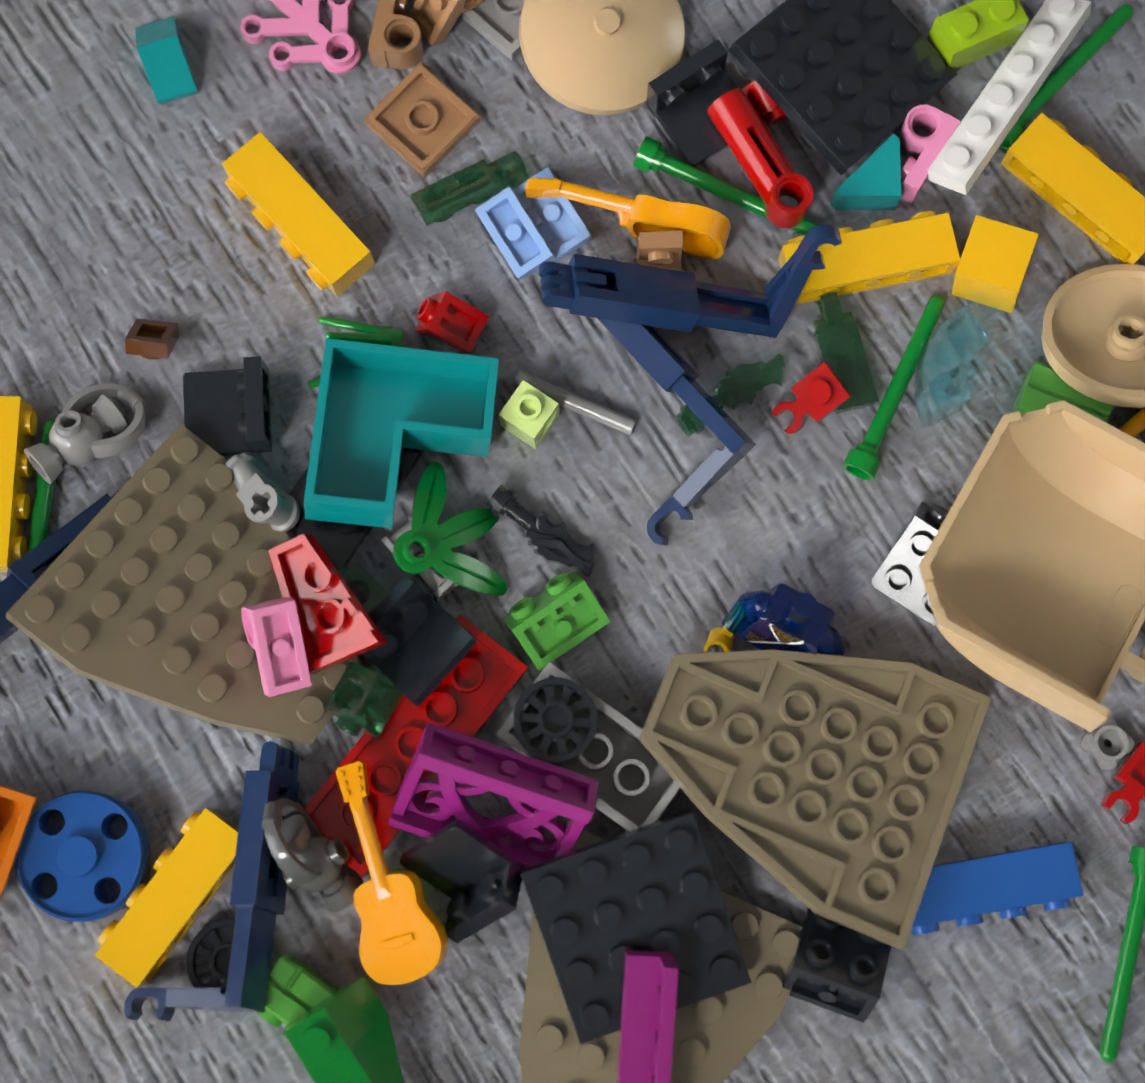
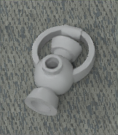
M106 383L87 387L70 398L64 406L62 413L57 416L49 432L50 444L39 443L24 449V453L37 473L47 483L52 484L63 471L61 466L63 463L77 467H87L93 464L96 458L114 456L132 446L141 436L145 427L146 401L130 386ZM109 398H118L135 414L129 426L121 412ZM94 403L91 407L93 412L90 416L81 413L87 406ZM106 432L112 435L121 432L116 436L103 439V434Z

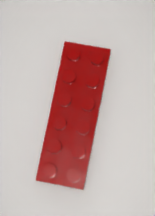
M461 614L455 620L477 640L475 646L421 705L415 706L398 690L337 767L340 768L358 761L366 763L370 795L366 796L383 853L402 830L391 826L389 819L395 796L420 743L427 722L475 737L528 670L525 664ZM336 768L304 810L313 819L322 836L330 840L338 837L343 841L349 853V861L345 864L361 877H365L369 869L349 802L345 803L336 775ZM425 769L420 778H429ZM433 790L421 791L418 794L428 796Z

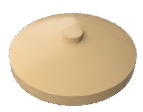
M525 0L521 10L519 21L520 46L524 60L534 79L558 102L587 114H622L646 104L648 83L678 65L684 47V20L678 0Z
M1105 265L1077 274L1057 289L1045 309L1041 341L1048 363L1056 374L1070 387L1099 402L1120 407L1145 408V266Z

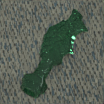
M776 354L765 363L760 361L752 364H739L732 370L726 371L725 376L728 377L720 379V385L714 387L715 394L711 397L722 409L735 410L736 406L742 402L752 405L756 395L767 385L777 384L782 387V367H785L782 354ZM687 405L681 407L680 413L675 415L679 427L688 437L694 433L698 435L705 430V424Z

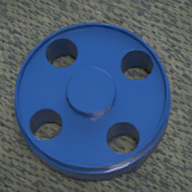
M71 792L52 799L31 816L16 857V870L20 884L27 896L47 914L71 922L99 920L127 907L125 904L129 896L141 883L144 884L150 865V842L140 815L121 800L98 792ZM59 810L65 818V824L61 832L55 835L50 831L48 821L52 813ZM121 814L125 817L128 828L123 837L116 839L110 832V824L114 817ZM49 873L56 878L58 883L57 891L51 898L46 897L41 890L42 880ZM110 878L116 879L121 887L120 896L113 903L109 902L103 894L104 884Z

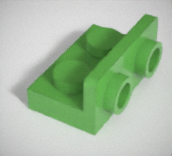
M575 571L569 574L561 573L553 577L546 584L544 591L534 598L527 597L515 603L509 610L510 614L503 619L538 671L546 667L548 662H553L611 622L586 582Z

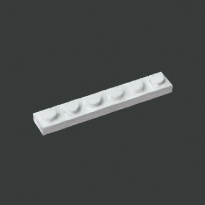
M1046 0L929 167L928 181L964 195L969 192L1091 14L1090 1Z

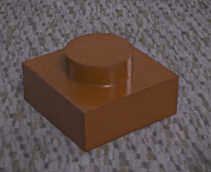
M136 318L125 338L126 354L140 355L150 360L168 359L179 338L178 323Z

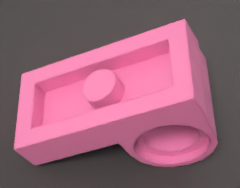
M919 105L912 108L908 112L898 135L902 151L910 156L901 170V181L903 182L901 198L912 204L926 182L929 167L961 122L948 113H944L930 105ZM912 127H924L929 131L930 136H918Z
M282 597L242 607L244 631L250 646L256 651L264 694L267 697H272L312 686L295 600L289 597Z

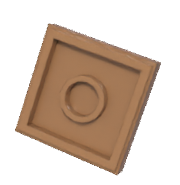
M420 62L363 120L365 126L425 178L479 124L481 115Z

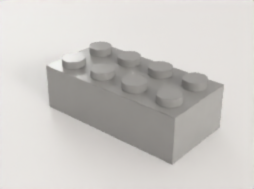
M548 662L534 683L552 677L576 681ZM555 685L553 688L556 701H559L564 690L563 686ZM540 688L535 692V697L545 705L547 704L545 691ZM584 688L592 697L597 709L598 725L595 737L589 747L576 758L560 763H547L599 780L595 809L628 832L656 822L680 787L640 742L639 737L642 729ZM577 692L572 693L567 706L570 707L580 701V694ZM526 703L522 708L524 713H539L530 703ZM584 708L574 714L573 717L589 718V709ZM513 710L496 735L520 754L538 759L528 753L520 744L514 730ZM524 722L521 724L523 732H528L538 726V723ZM572 726V729L581 737H586L589 733L586 727ZM543 733L531 740L530 745L535 749L539 748L545 734ZM565 735L566 748L572 752L577 748V744ZM556 738L552 739L549 746V755H557L558 753Z

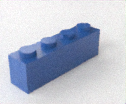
M1060 842L934 865L912 925L913 935L939 931L938 922L956 919L957 927L980 924L984 922L982 914L998 911L1000 912L1001 919L1024 916L1028 914L1026 906L1043 903L1045 911L1071 907L1070 898L1084 896L1072 842Z

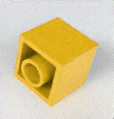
M976 215L955 272L951 295L1013 313L1039 234Z

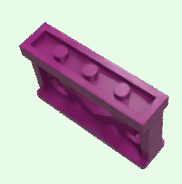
M427 722L420 743L395 796L389 824L428 838L451 822L458 820L527 868L571 852L585 824L589 823L594 814L599 780ZM424 769L438 774V778L420 777ZM425 790L438 791L430 793L428 796L418 794V792ZM490 791L508 797L513 808L519 813L506 817L489 818L478 814L464 795H478ZM557 815H561L569 819L565 826H563L554 818ZM541 825L549 829L555 835L556 840L545 837Z

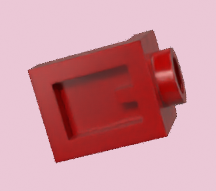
M445 291L432 297L428 296L423 301L416 315V318L420 321L415 332L422 336L430 334L463 354H471L489 316Z

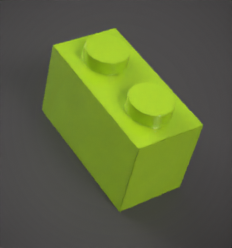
M975 0L936 17L927 40L944 58L947 66H951L956 70L1015 44L1023 34L1029 19L1019 0Z

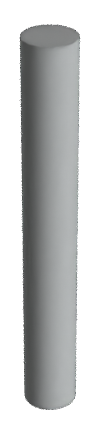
M520 370L515 378L514 386L518 387L524 380L559 403L560 406L625 434L631 435L635 427L636 419Z

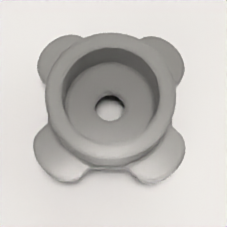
M1110 717L1091 734L1083 735L1080 741L1081 748L1085 752H1091L1098 759V765L1103 770L1114 769L1117 766V760L1134 749L1132 737L1127 736L1125 731L1118 727L1116 721ZM1106 739L1111 742V746L1109 748H1106L1104 746V741Z

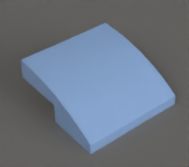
M548 167L533 176L538 177V179L555 178ZM527 181L514 190L507 187L475 209L519 280L538 272L541 263L547 261L557 262L594 239L569 199L564 197L528 198L525 192Z

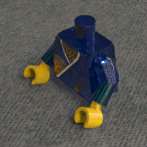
M778 583L769 591H748L742 594L723 619L722 625L724 627H717L710 631L704 646V652L706 653L709 647L714 644L720 645L723 648L721 652H730L734 642V634L761 650L804 652L814 655L844 656L845 644L837 628L833 626L836 613L832 609L817 602L816 598L809 593H801L786 584Z

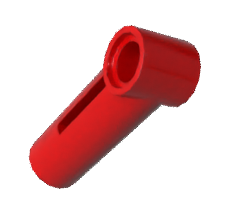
M737 88L725 93L709 106L707 114L764 201L765 213L770 222L780 228L790 229L796 227L803 221L813 200L811 183L805 177L796 173L743 89ZM790 196L797 201L798 205L794 207L787 206L781 201L780 197Z

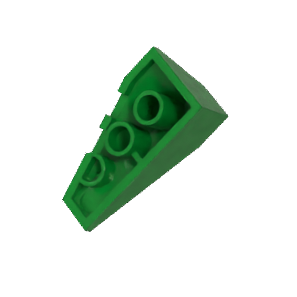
M364 974L285 1026V1037L314 1083H404L388 1012Z

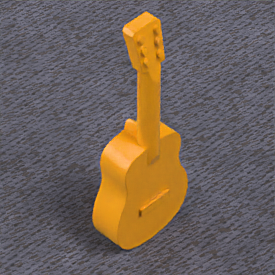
M533 177V179L527 180L525 187L526 197L528 198L564 197L572 201L615 211L620 217V226L627 228L630 235L637 239L639 232L683 230L682 253L696 258L712 260L722 257L731 230L730 221L725 215L696 204L671 202L648 195H637L633 199L575 183L562 182V180H557V178L538 179V177Z
M358 761L337 768L336 775L344 802H349L372 879L359 886L354 893L355 908L362 923L359 944L360 958L366 973L376 982L385 985L409 983L427 975L440 966L447 955L448 938L442 923L424 900L423 887L419 877L411 871L391 873L387 867L366 796L370 795L366 763Z

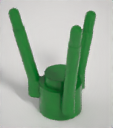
M321 316L318 320L322 325L366 333L327 332L325 337L329 339L403 347V329H393V326H375ZM320 378L310 380L308 386L310 388L319 387Z

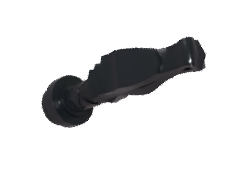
M503 485L497 488L486 503V506L492 509L490 513L495 517H498L500 514L502 516L506 514V516L516 521L520 527L526 530L523 533V537L530 539L528 541L529 546L537 548L534 549L536 555L542 557L546 562L557 563L567 567L575 566L586 576L592 574V569L596 564L592 563L594 543L590 545L577 543L567 532L564 522L553 524L547 519L546 515L535 517L532 513L526 511L523 506L515 502L517 499L514 497L516 491L512 488L507 489Z

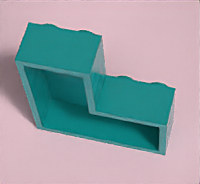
M326 338L304 496L305 519L393 529L402 448L488 457L499 358Z

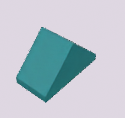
M175 17L136 27V48L157 103L160 105L197 94V87Z
M893 133L835 190L830 204L835 210L896 209L902 196L900 138Z

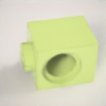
M523 380L499 413L500 425L536 450L560 416L559 403Z

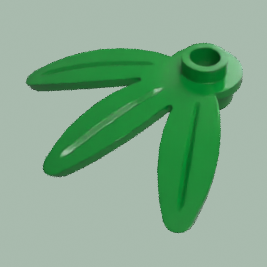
M431 462L422 474L415 492L411 519L412 530L401 534L394 543L393 556L397 565L402 570L411 574H420L432 567L447 579L472 591L487 595H504L507 591V585L494 570L473 557L451 551V549L464 546L486 534L497 523L499 516L495 517L491 514L492 509H474L453 516L438 526L437 522L443 511L446 499V475L444 467L439 462ZM411 544H416L422 549L423 555L421 558L414 557L411 554Z

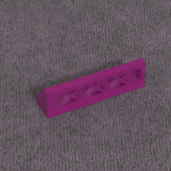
M626 950L616 1083H670L678 982V966L671 952Z

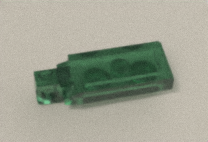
M513 151L489 164L484 159L412 193L410 198L416 211L425 225L428 226L434 222L439 223L448 220L455 212L467 206L483 203L492 194L507 187L513 189L528 179L529 176L521 156L517 151Z
M837 292L820 295L817 305L821 319L814 320L813 322L815 328L813 337L821 364L827 362L853 396L837 408L835 413L838 414L877 404L879 399L857 322L854 321L852 312L842 313Z

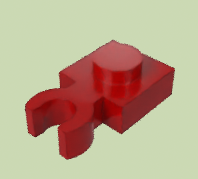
M824 362L790 388L796 395V400L777 404L771 413L774 417H778L786 410L791 411L794 415V422L784 431L786 434H794L803 428L806 416L809 414L815 423H819L853 396L830 365Z
M1139 742L1114 774L1113 778L1123 786L1118 791L1108 793L1101 803L1102 808L1110 809L1116 800L1123 801L1126 805V812L1119 820L1123 824H1129L1134 821L1139 814L1138 802L1140 799L1145 802V742Z

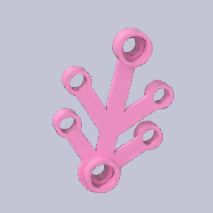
M270 0L288 18L261 19L257 15H249L241 21L240 30L244 39L250 44H259L264 41L266 36H309L318 44L291 47L286 42H277L272 45L269 50V57L273 66L280 71L291 69L295 63H322L330 72L344 74L353 70L361 58V50L357 40L348 34V13L353 8V0H347L342 5L335 4L334 0H328L332 11L331 33L319 22V0H302V6L296 0ZM252 25L261 27L256 34H249L247 30ZM339 50H344L348 53L342 59H335L333 57ZM280 52L289 53V57L284 61L275 59Z

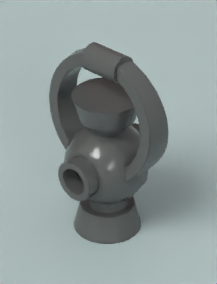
M279 799L266 803L264 806L262 828L265 832L268 847L281 868L284 880L293 890L301 887L307 891H320V896L330 912H339L350 906L354 902L355 890L363 882L356 875L343 869V864L349 861V853L343 841L338 837L330 840L322 836L310 815L301 806L289 799Z

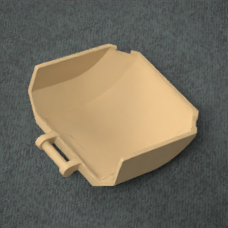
M1063 400L1047 404L1044 409L1023 414L1017 411L1002 416L918 568L938 629L958 652L993 678L1089 732H1092L1104 723L1111 713V710L1101 705L1119 668L1126 670L1132 678L1145 683V646L1139 656L1129 651L1145 620V443Z

